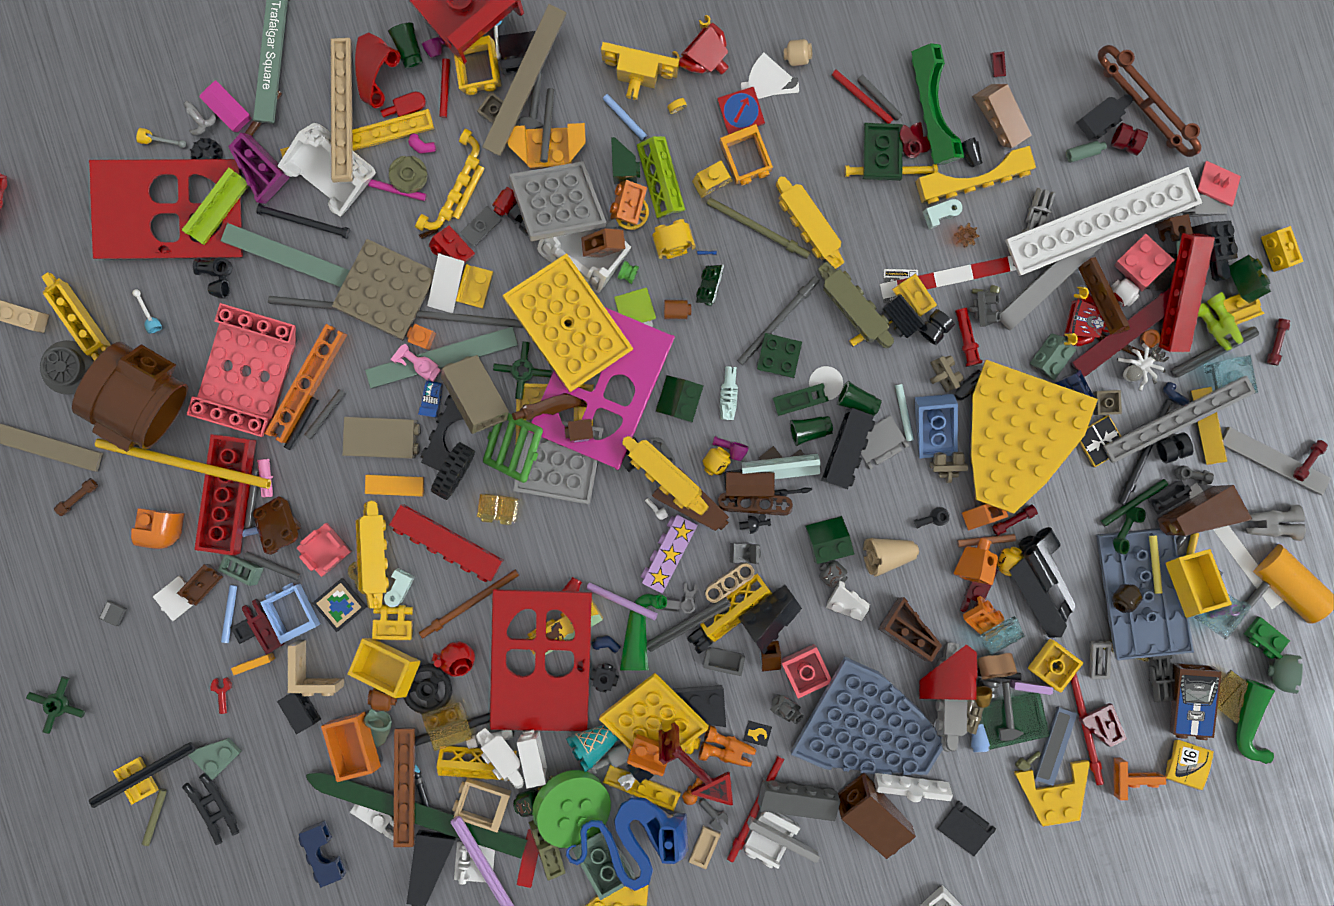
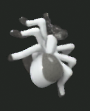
M1144 340L1140 341L1141 346L1145 349L1144 359L1140 351L1133 349L1131 346L1127 348L1135 353L1139 360L1117 358L1119 362L1130 363L1123 372V377L1126 381H1138L1143 376L1139 391L1143 390L1144 384L1148 381V372L1153 376V383H1157L1156 379L1158 376L1150 367L1159 369L1163 373L1166 372L1164 367L1155 365L1153 362H1165L1169 359V357L1164 358L1166 352L1159 353L1162 348H1157L1159 343L1152 348L1151 356L1148 357L1149 347L1145 344Z

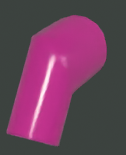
M417 134L409 136L408 143L417 153L436 152L435 142L424 143Z

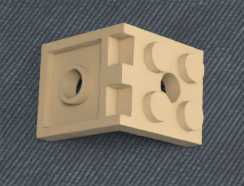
M298 640L288 645V693H302V696H313L314 693H322V696H332L344 686V678H306V640Z

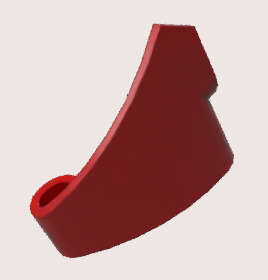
M369 32L359 36L356 44L355 69L357 86L363 102L374 108H380L384 104L385 96L375 83L377 73L383 63L390 67L398 65L400 53L389 47L381 38Z
M966 644L919 680V699L977 700V652Z

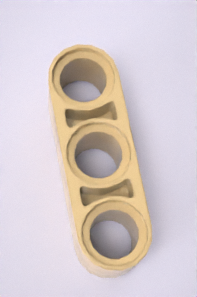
M740 563L710 583L705 588L707 600L716 603L751 580L754 576L753 567L749 563ZM747 566L750 568L748 576L740 574L742 567ZM728 577L734 579V585L731 587L724 585V581ZM712 588L719 590V594L715 598L708 596V592Z

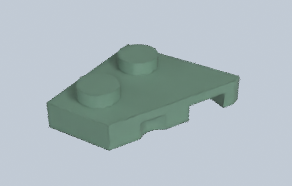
M229 738L198 748L188 756L213 780L242 751Z

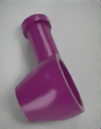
M435 37L423 42L422 47L431 58L442 54V45L445 43L440 37Z
M717 436L714 437L712 444L729 449L730 458L736 461H742L749 449L747 445L730 442Z

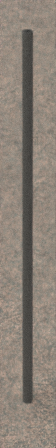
M277 296L268 297L269 304L336 310L332 307L333 302ZM419 310L415 317L524 328L520 321L515 319Z

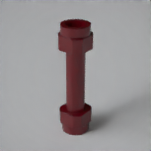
M1279 318L1275 328L1278 330L1272 353H1269L1267 356V364L1278 366L1281 362V347L1285 333L1290 329L1291 321L1288 319Z
M1317 440L1313 444L1311 454L1303 465L1297 467L1294 471L1293 477L1296 480L1303 482L1309 476V469L1318 456L1326 452L1328 444L1322 440Z
M1031 504L1023 508V512L1003 523L999 521L994 524L992 529L996 536L1002 535L1007 532L1006 529L1026 518H1033L1038 512L1034 505Z

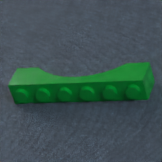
M930 43L911 51L912 64L915 68L916 83L919 87L920 102L923 106V118L927 125V137L932 150L931 156L934 164L945 165L964 158L961 139L947 126L939 106V81L945 64L940 44Z

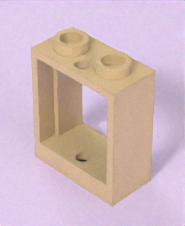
M467 778L466 782L462 781L458 793H461L460 800L455 801L452 809L455 812L454 817L461 816L466 823L498 833L512 791L474 778ZM470 786L501 796L494 820L462 810Z

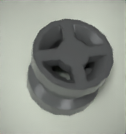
M981 679L980 683L982 686L992 689V698H998L997 688L1000 686V682L991 679Z

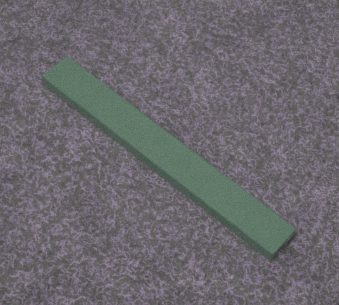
M227 223L221 241L338 287H342L350 271Z
M509 327L415 356L429 358L439 365L438 368L440 369L449 363H457L468 356L478 355V357L519 345L514 328ZM407 358L403 359L407 364L406 366L402 363L395 364L390 362L365 370L370 388L379 387L419 374L415 371L414 364Z

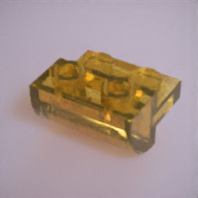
M460 702L422 714L426 732L429 733L434 751L472 739L467 722L468 717Z

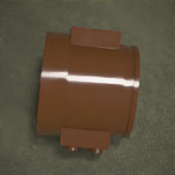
M116 342L105 349L85 373L75 392L72 401V412L93 424L92 432L114 444L119 449L128 452L137 444L146 450L161 439L176 419L185 402L188 385L172 376L176 364L142 344L133 349L123 342Z

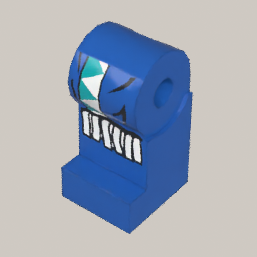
M426 381L418 415L438 418L443 383Z

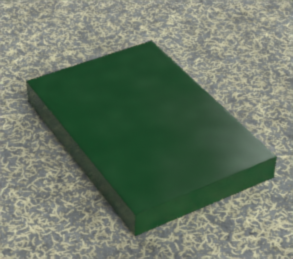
M864 123L863 179L902 180L903 143L900 139V130L903 124Z

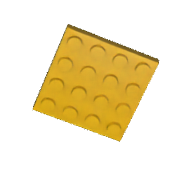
M656 673L652 674L599 717V720L630 750L637 734L659 742L658 731L662 729L664 732H667L671 729V724L674 722L679 726V740L682 749L706 732L709 727Z

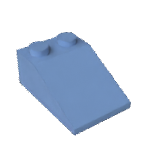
M954 394L915 397L919 458L934 457L935 452H943L946 456H952L953 452H958V403Z

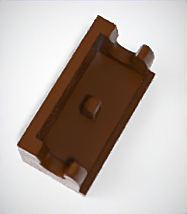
M1189 214L1171 217L1155 224L1162 242L1166 240L1165 232L1170 233L1172 242L1181 240L1182 233L1193 234Z
M204 564L177 594L180 597L186 598L189 604L197 606L223 576L210 564Z

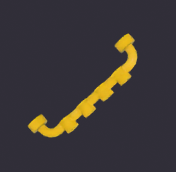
M465 128L460 136L459 143L465 146L468 143L471 144L472 151L462 171L459 173L444 206L441 208L435 222H428L429 217L421 214L415 228L421 231L424 228L436 230L442 226L445 220L450 221L454 211L451 208L454 203H459L463 195L460 193L462 186L467 187L471 180V176L468 175L471 169L476 170L480 163V160L477 159L480 146L478 141L472 136V131Z

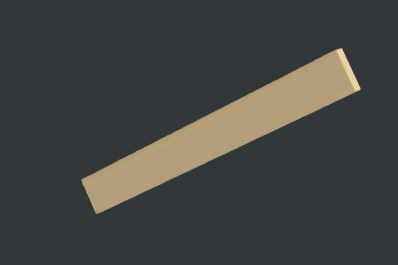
M350 38L331 39V180L333 183L353 181L352 50Z

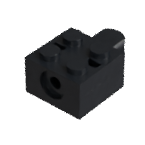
M1231 220L1208 222L1193 226V234L1215 237L1209 262L1212 279L1216 282L1229 279L1231 274L1228 260L1238 258V247L1234 239L1235 230Z

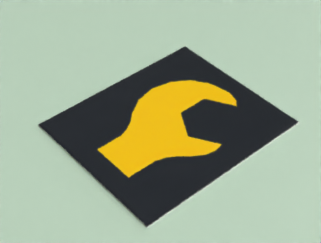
M748 721L743 741L767 747L772 727Z

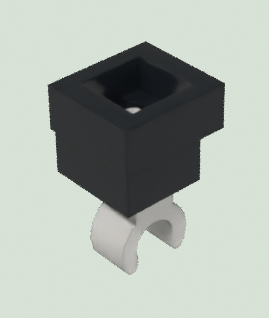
M628 764L626 767L631 773L620 777L618 782L627 791L632 787L635 779L641 783L645 779H651L654 775Z

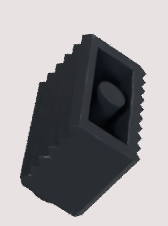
M900 293L882 307L884 311L882 315L889 322L892 320L896 325L894 330L900 337L904 335L906 338H909L925 324Z

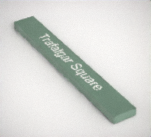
M266 0L253 117L255 122L275 124L288 0Z

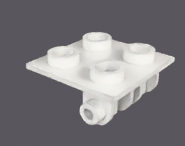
M457 841L454 880H458L459 884L462 885L466 884V881L486 882L463 842ZM478 845L493 869L495 850Z

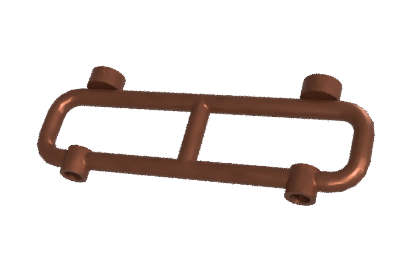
M1112 45L1103 46L1097 56L1100 64L1104 67V76L1107 78L1113 77L1122 89L1132 96L1133 101L1167 138L1166 144L1169 148H1176L1186 157H1193L1199 154L1202 149L1201 143L1197 138L1200 134L1199 126L1195 123L1185 125L1132 66L1135 56L1131 50L1120 52ZM1106 54H1111L1116 59L1117 64L1110 63L1106 58ZM1118 65L1123 67L1149 96L1147 99L1144 100L1119 73ZM1155 103L1181 132L1182 137L1191 143L1192 149H1188L1182 143V137L1174 134L1152 110L1151 104Z

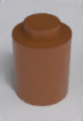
M664 300V319H687L688 315H691V304H688V300Z

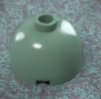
M1282 655L1283 658H1277L1273 665H1269L1268 676L1272 677L1273 684L1281 691L1297 694L1299 690H1295L1296 685L1301 686L1303 664L1298 663V659L1302 658L1300 655Z

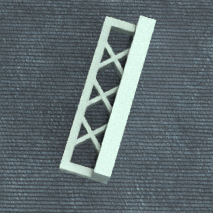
M818 454L742 462L743 474L774 472L775 479L820 474V459Z

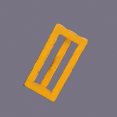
M271 652L232 667L233 676L275 660L274 653Z

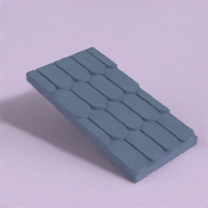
M1160 528L1129 531L1125 538L1130 544L1127 554H1118L1114 549L1113 539L1117 538L1119 532L1096 535L1115 658L1117 660L1194 653L1189 619L1185 617L1165 564L1168 561L1179 558L1175 536L1166 535ZM1149 536H1157L1163 592L1159 594H1154ZM1122 584L1137 586L1142 595V601L1133 612L1122 613L1113 605L1112 596Z

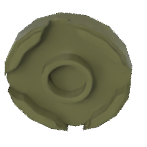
M400 156L389 167L390 183L399 192L415 193L422 189L427 182L426 166L422 160L415 156Z

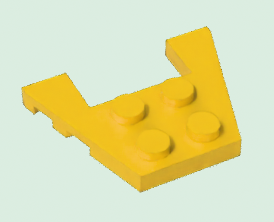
M1088 760L1070 762L1073 782L1056 784L1054 786L1035 788L1032 769L1028 771H1014V775L1018 779L1042 827L1080 821L1089 770Z

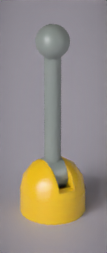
M139 128L137 131L136 139L137 143L149 144L152 140L179 145L180 148L186 147V142L183 140L174 141L154 137L152 132L145 128Z

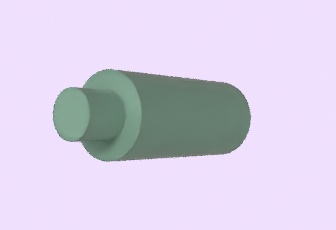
M1093 141L1067 149L1066 156L1068 161L1072 163L1101 154V150L1106 149L1107 145L1106 142L1099 143L1098 141Z

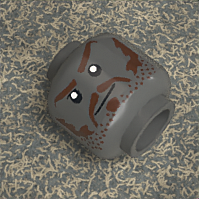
M836 560L830 563L825 562L819 568L822 571L819 578L829 588H835L839 581L845 582L848 579L846 576L847 570Z

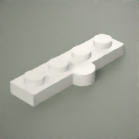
M875 773L873 778L876 792L907 796L912 802H920L922 797L951 801L953 797L949 782Z

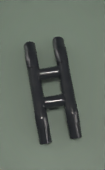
M203 773L199 776V779L210 793L209 795L201 799L199 793L189 783L184 784L182 789L188 794L187 796L191 799L192 803L195 804L208 827L207 829L215 845H219L223 841L216 821L224 817L232 836L238 834L239 829L236 819L219 793L218 787L206 773ZM215 801L220 811L210 815L205 805Z

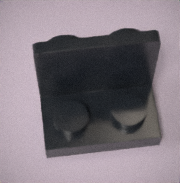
M536 31L498 36L501 54L500 65L503 75L517 73Z

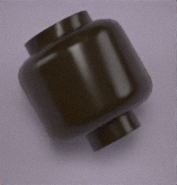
M1122 584L1112 596L1113 605L1122 613L1133 612L1142 601L1139 588L1132 584Z

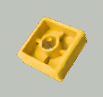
M1049 639L1028 666V669L1061 693L1083 665V662L1059 643ZM1054 662L1058 665L1057 669L1052 666Z

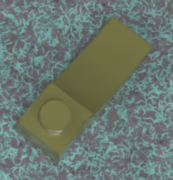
M534 820L528 822L547 880L549 881L565 874L559 848L544 840Z

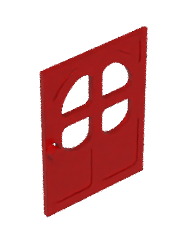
M235 159L89 160L93 259L243 258L242 249L221 241L227 223L242 228L241 197L222 221L221 228L209 238L205 245L200 242H194L190 235L182 231L190 220L191 215L202 204L190 202L189 178L192 175H200L217 184L228 168L240 175V169ZM161 175H175L177 177L178 201L176 203H156L152 200L149 191L155 178ZM158 214H178L180 231L178 241L161 242L155 238L151 231L152 219Z
M492 590L490 730H587L592 592ZM524 609L534 610L536 612L535 638H510L507 635V629L512 619ZM550 610H559L568 617L575 631L573 639L559 640L546 637V615ZM511 649L533 650L535 652L534 671L526 676L513 673L506 664L507 652ZM548 650L571 651L574 654L572 670L559 677L550 675L545 669V653Z

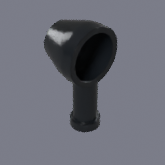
M222 262L219 264V272L225 271L227 268L226 263ZM227 276L219 277L218 280L209 283L208 293L217 298H228L230 286Z
M936 507L931 511L930 516L915 519L914 524L917 529L931 523L943 526L949 522L950 514L947 509ZM942 513L945 515L944 520L939 518Z

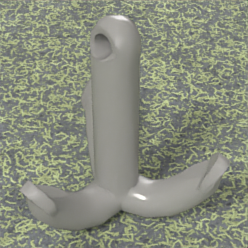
M190 101L184 102L187 113L198 124L197 129L189 130L191 134L200 135L205 131L206 127L212 126L215 123L217 115L212 112L208 120H204Z

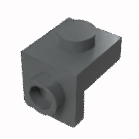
M730 543V563L759 564L761 556L759 544Z

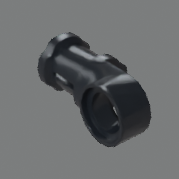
M195 258L193 261L195 275L210 274L211 276L226 277L231 274L233 269L231 262L225 258L211 259L210 261ZM225 262L227 265L226 270L219 272V264Z

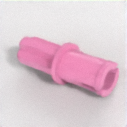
M270 459L257 460L259 477L271 480L269 489L260 487L263 498L273 496L271 479L273 476H271Z

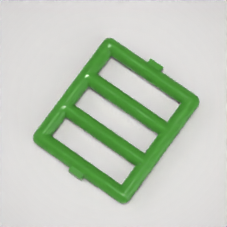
M508 413L507 421L509 422L497 460L495 461L491 457L503 422L494 425L492 432L489 431L487 437L489 441L483 457V463L525 483L527 482L533 461L537 459L538 453L536 451L543 429L522 418L514 420L512 414ZM518 425L521 427L509 467L503 464L515 426ZM529 430L534 435L522 472L519 473L516 471Z

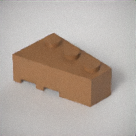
M991 84L972 96L998 136V141L1002 146L1013 148L1032 136L1008 84Z

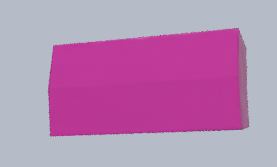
M216 80L199 96L233 132L238 133L252 119L249 113Z

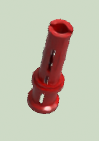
M968 309L955 310L964 345L962 346V351L965 352L967 360L966 367L983 363L978 352L979 344L975 343Z

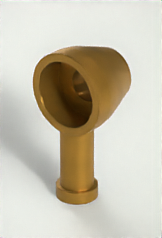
M976 686L977 700L975 702L977 706L981 708L988 707L992 699V689L987 686Z

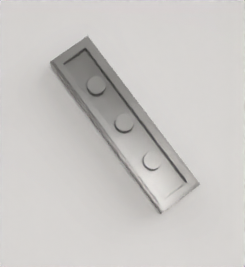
M751 816L747 821L749 829L814 863L818 862L820 855L817 850Z

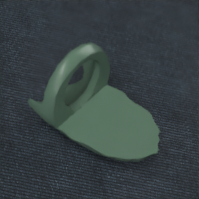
M370 709L364 717V723L371 729L375 746L378 747L386 742L392 720L387 712H376Z

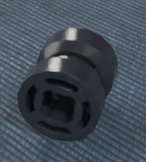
M702 627L696 629L686 638L689 643H693L698 654L713 644V641L706 637Z

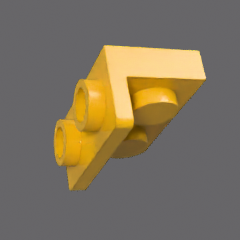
M1291 226L1261 237L1273 272L1304 262Z

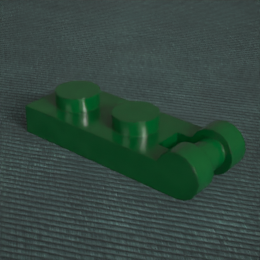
M824 383L773 397L777 416L828 402V396H825ZM816 391L818 398L813 400L811 392Z

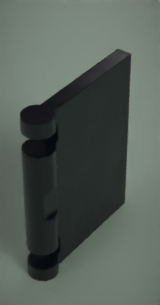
M957 801L937 829L972 856H975L995 832L996 828L991 826L986 831L985 829L989 826V823L967 806H964L962 811L958 810L962 807L963 803Z

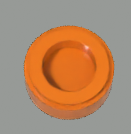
M1149 329L1140 335L1141 345L1145 343L1149 349L1155 348L1159 345L1161 336L1158 331Z

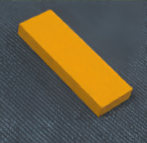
M365 475V494L424 496V477Z

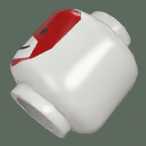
M1128 278L1122 281L1117 280L1111 286L1121 307L1126 305L1130 307L1140 296L1138 294L1139 287Z

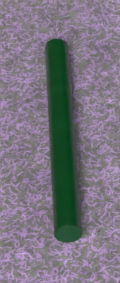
M1163 479L1126 503V505H1123L1100 521L1101 524L1106 527L1130 509L1168 486V482Z

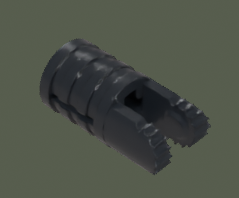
M979 369L965 379L963 384L956 389L955 398L957 401L964 400V398L973 394L981 373Z

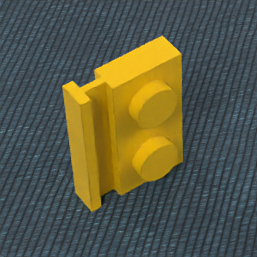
M466 264L456 302L484 309L494 272Z
M916 273L892 289L896 296L900 293L919 317L937 306Z
M1240 294L1224 300V306L1227 312L1235 317L1236 324L1265 314L1260 307L1259 299L1248 303L1241 298Z
M140 756L113 772L118 782L145 768L146 765ZM152 776L127 789L124 793L130 804L133 805L159 789Z

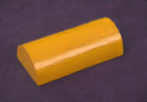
M1278 544L1253 571L1262 581L1269 584L1270 588L1307 623L1319 622L1334 610V594L1281 544Z

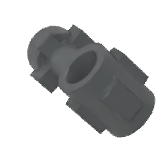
M1184 465L1175 469V476L1179 480L1191 478L1201 480L1200 484L1207 485L1211 484L1214 479L1213 473H1209L1210 471L1203 470L1202 473L1195 472L1189 466Z

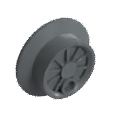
M70 340L59 341L51 345L44 352L40 362V373L45 384L53 391L60 394H75L82 378L94 360L82 351L77 342Z

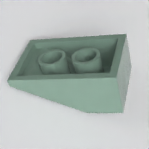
M602 832L587 839V856L580 865L599 899L602 900L625 886L615 873L610 852ZM581 843L572 848L577 859L582 854ZM616 845L624 871L630 878L634 879L635 874Z

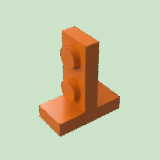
M1113 758L1114 796L1120 801L1128 800V786L1139 788L1140 785H1147L1148 787L1158 788L1159 785H1166V777L1161 773H1128V762L1122 758Z

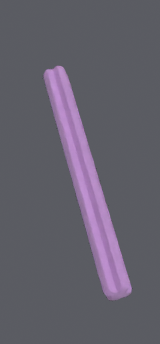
M454 817L451 820L452 826L500 906H514L462 817Z

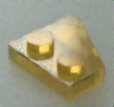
M1230 670L1220 683L1218 709L1235 723H1238L1248 683Z

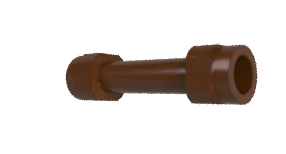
M89 478L81 484L82 488L65 502H59L54 507V511L59 516L67 514L71 510L70 507L84 495L96 490L98 487L97 482Z

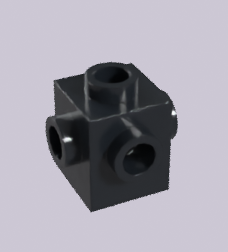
M602 663L598 664L597 669L593 668L590 680H593L592 686L596 687L597 691L607 692V690L611 691L612 686L616 687L619 675H616L617 669L613 668V665ZM606 676L608 681H602L600 678Z

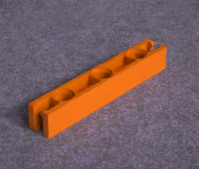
M325 324L264 434L276 437L275 440L281 443L287 442L347 334L338 330V335L333 343H329L327 340L331 331H334L335 328ZM327 345L329 352L323 355L321 349ZM305 379L310 381V386L307 389L303 387ZM287 412L291 415L289 422L284 420V415ZM279 425L285 427L281 437H278V434L275 433Z

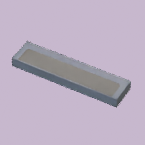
M1057 707L1034 775L1035 780L1054 786L1077 713Z

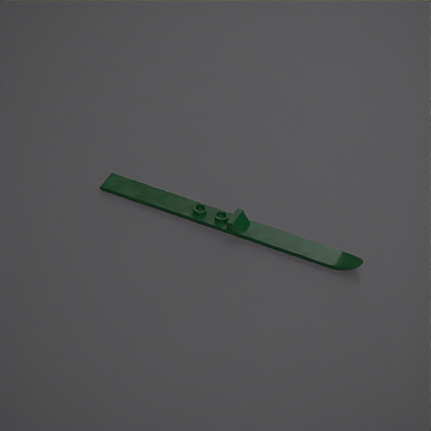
M309 773L306 775L308 782L321 793L394 817V795L350 780L337 782L335 775ZM415 801V824L460 839L451 824L454 815ZM465 822L478 845L520 859L522 858L528 839L500 830L497 833Z

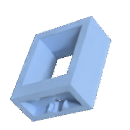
M293 583L282 587V592L277 594L274 591L265 596L266 600L260 602L281 644L320 625L301 584L294 586ZM295 591L309 622L287 632L272 602Z

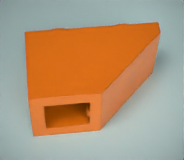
M988 504L961 513L968 531L1008 517L1007 511Z

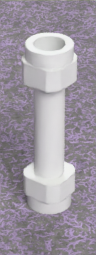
M501 730L491 733L494 737L502 736L504 740L514 738L513 730ZM476 735L466 737L469 749L479 746L480 742Z

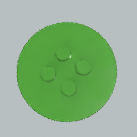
M582 770L566 771L551 778L540 789L533 804V820L541 836L551 845L560 848H569L571 845L577 846L581 843L580 831L583 824L590 820H599L606 824L611 811V800L608 791L595 775ZM598 827L589 828L587 839L599 833L600 829Z

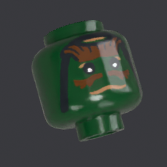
M531 789L517 794L516 799L513 801V807L515 812L521 817L533 816L532 810L538 794L537 791Z

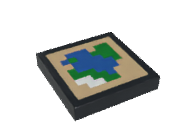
M341 578L312 602L336 632L367 608L366 604L344 578Z

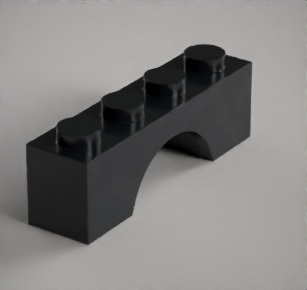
M448 395L445 401L446 409L444 413L441 412L437 418L436 423L439 424L436 430H432L429 436L430 444L428 448L425 447L420 456L423 458L421 463L440 471L441 466L450 454L445 442L448 428L453 423L464 420L451 395Z

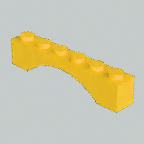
M1026 146L1009 152L995 169L978 177L954 178L936 172L919 177L915 182L921 203L928 202V204L938 202L939 198L945 196L946 199L958 196L957 193L964 191L965 194L974 192L976 187L982 186L985 189L994 186V182L997 181L1006 183L1013 180L1012 177L1019 175V178L1029 176L1031 171L1036 168L1030 146Z

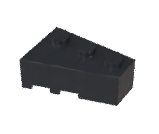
M783 585L738 618L761 652L765 654L769 644L773 640L776 641L779 637L778 633L784 626L787 627L802 608L787 586Z

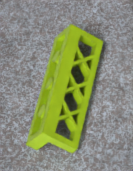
M653 136L637 144L656 217L662 218L671 213L685 211L666 138L663 136ZM647 145H649L651 150L649 156L646 155L644 149ZM652 163L656 168L654 175L650 171ZM656 182L660 183L661 186L659 193L655 189ZM662 200L665 202L667 210L663 212L661 211L660 207Z
M228 168L182 231L205 245L248 188L245 179Z

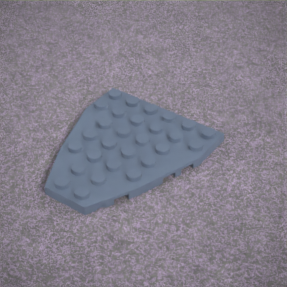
M844 656L792 747L791 755L831 770L833 767L842 768L843 771L847 772L850 769L860 770L861 773L866 774L880 773L892 775V773L903 772V775H927L943 748L941 746V736L937 735V730L915 704L879 671Z

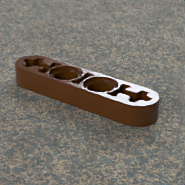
M724 492L718 498L720 508L727 512L786 516L793 510L792 500L786 496H726V492ZM726 498H729L731 502H729L728 505L725 506L724 502L722 501H725ZM735 498H738V499H737V505H738V507H735V503H733V502H736ZM749 499L751 500V505L744 508L741 506V501ZM761 501H769L771 503L770 507L762 509L760 507ZM773 501H776V505H783V502H787L789 507L782 510L781 506H776V510H773Z

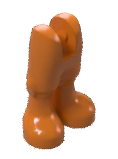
M709 725L700 747L698 759L706 761L710 756L718 757L725 763L729 762L739 766L751 767L753 761L742 757V754L745 752L755 755L757 749L736 739L734 736L721 735L717 732L715 726ZM710 743L721 744L725 748H718L716 746L711 745Z

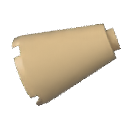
M869 538L864 541L863 551L866 550L867 556H864L866 568L870 575L874 574V577L909 563L919 555L918 545L908 540Z

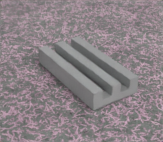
M1110 641L1090 642V679H1110L1112 643ZM1096 648H1098L1097 675H1095ZM1103 648H1106L1105 675H1102Z

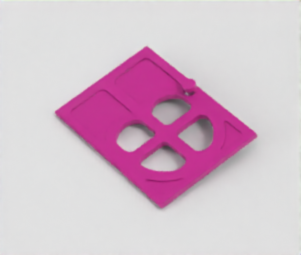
M605 307L633 347V350L601 371L600 378L592 392L578 387L569 393L554 371L541 401L566 393L587 403L582 420L591 419L592 421L596 410L602 408L621 416L623 419L622 425L607 438L570 443V438L566 439L565 426L562 424L559 413L536 416L531 423L543 429L542 438L619 470L628 450L622 443L623 439L627 436L633 438L675 336ZM624 375L633 383L635 394L630 405L625 407L604 398V391L613 376Z

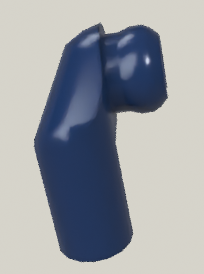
M1167 382L1166 386L1163 387V392L1172 401L1181 406L1188 404V398L1174 391L1177 387L1176 384Z
M607 635L598 636L592 642L593 649L599 650L600 648L608 647L614 654L621 648L615 640Z

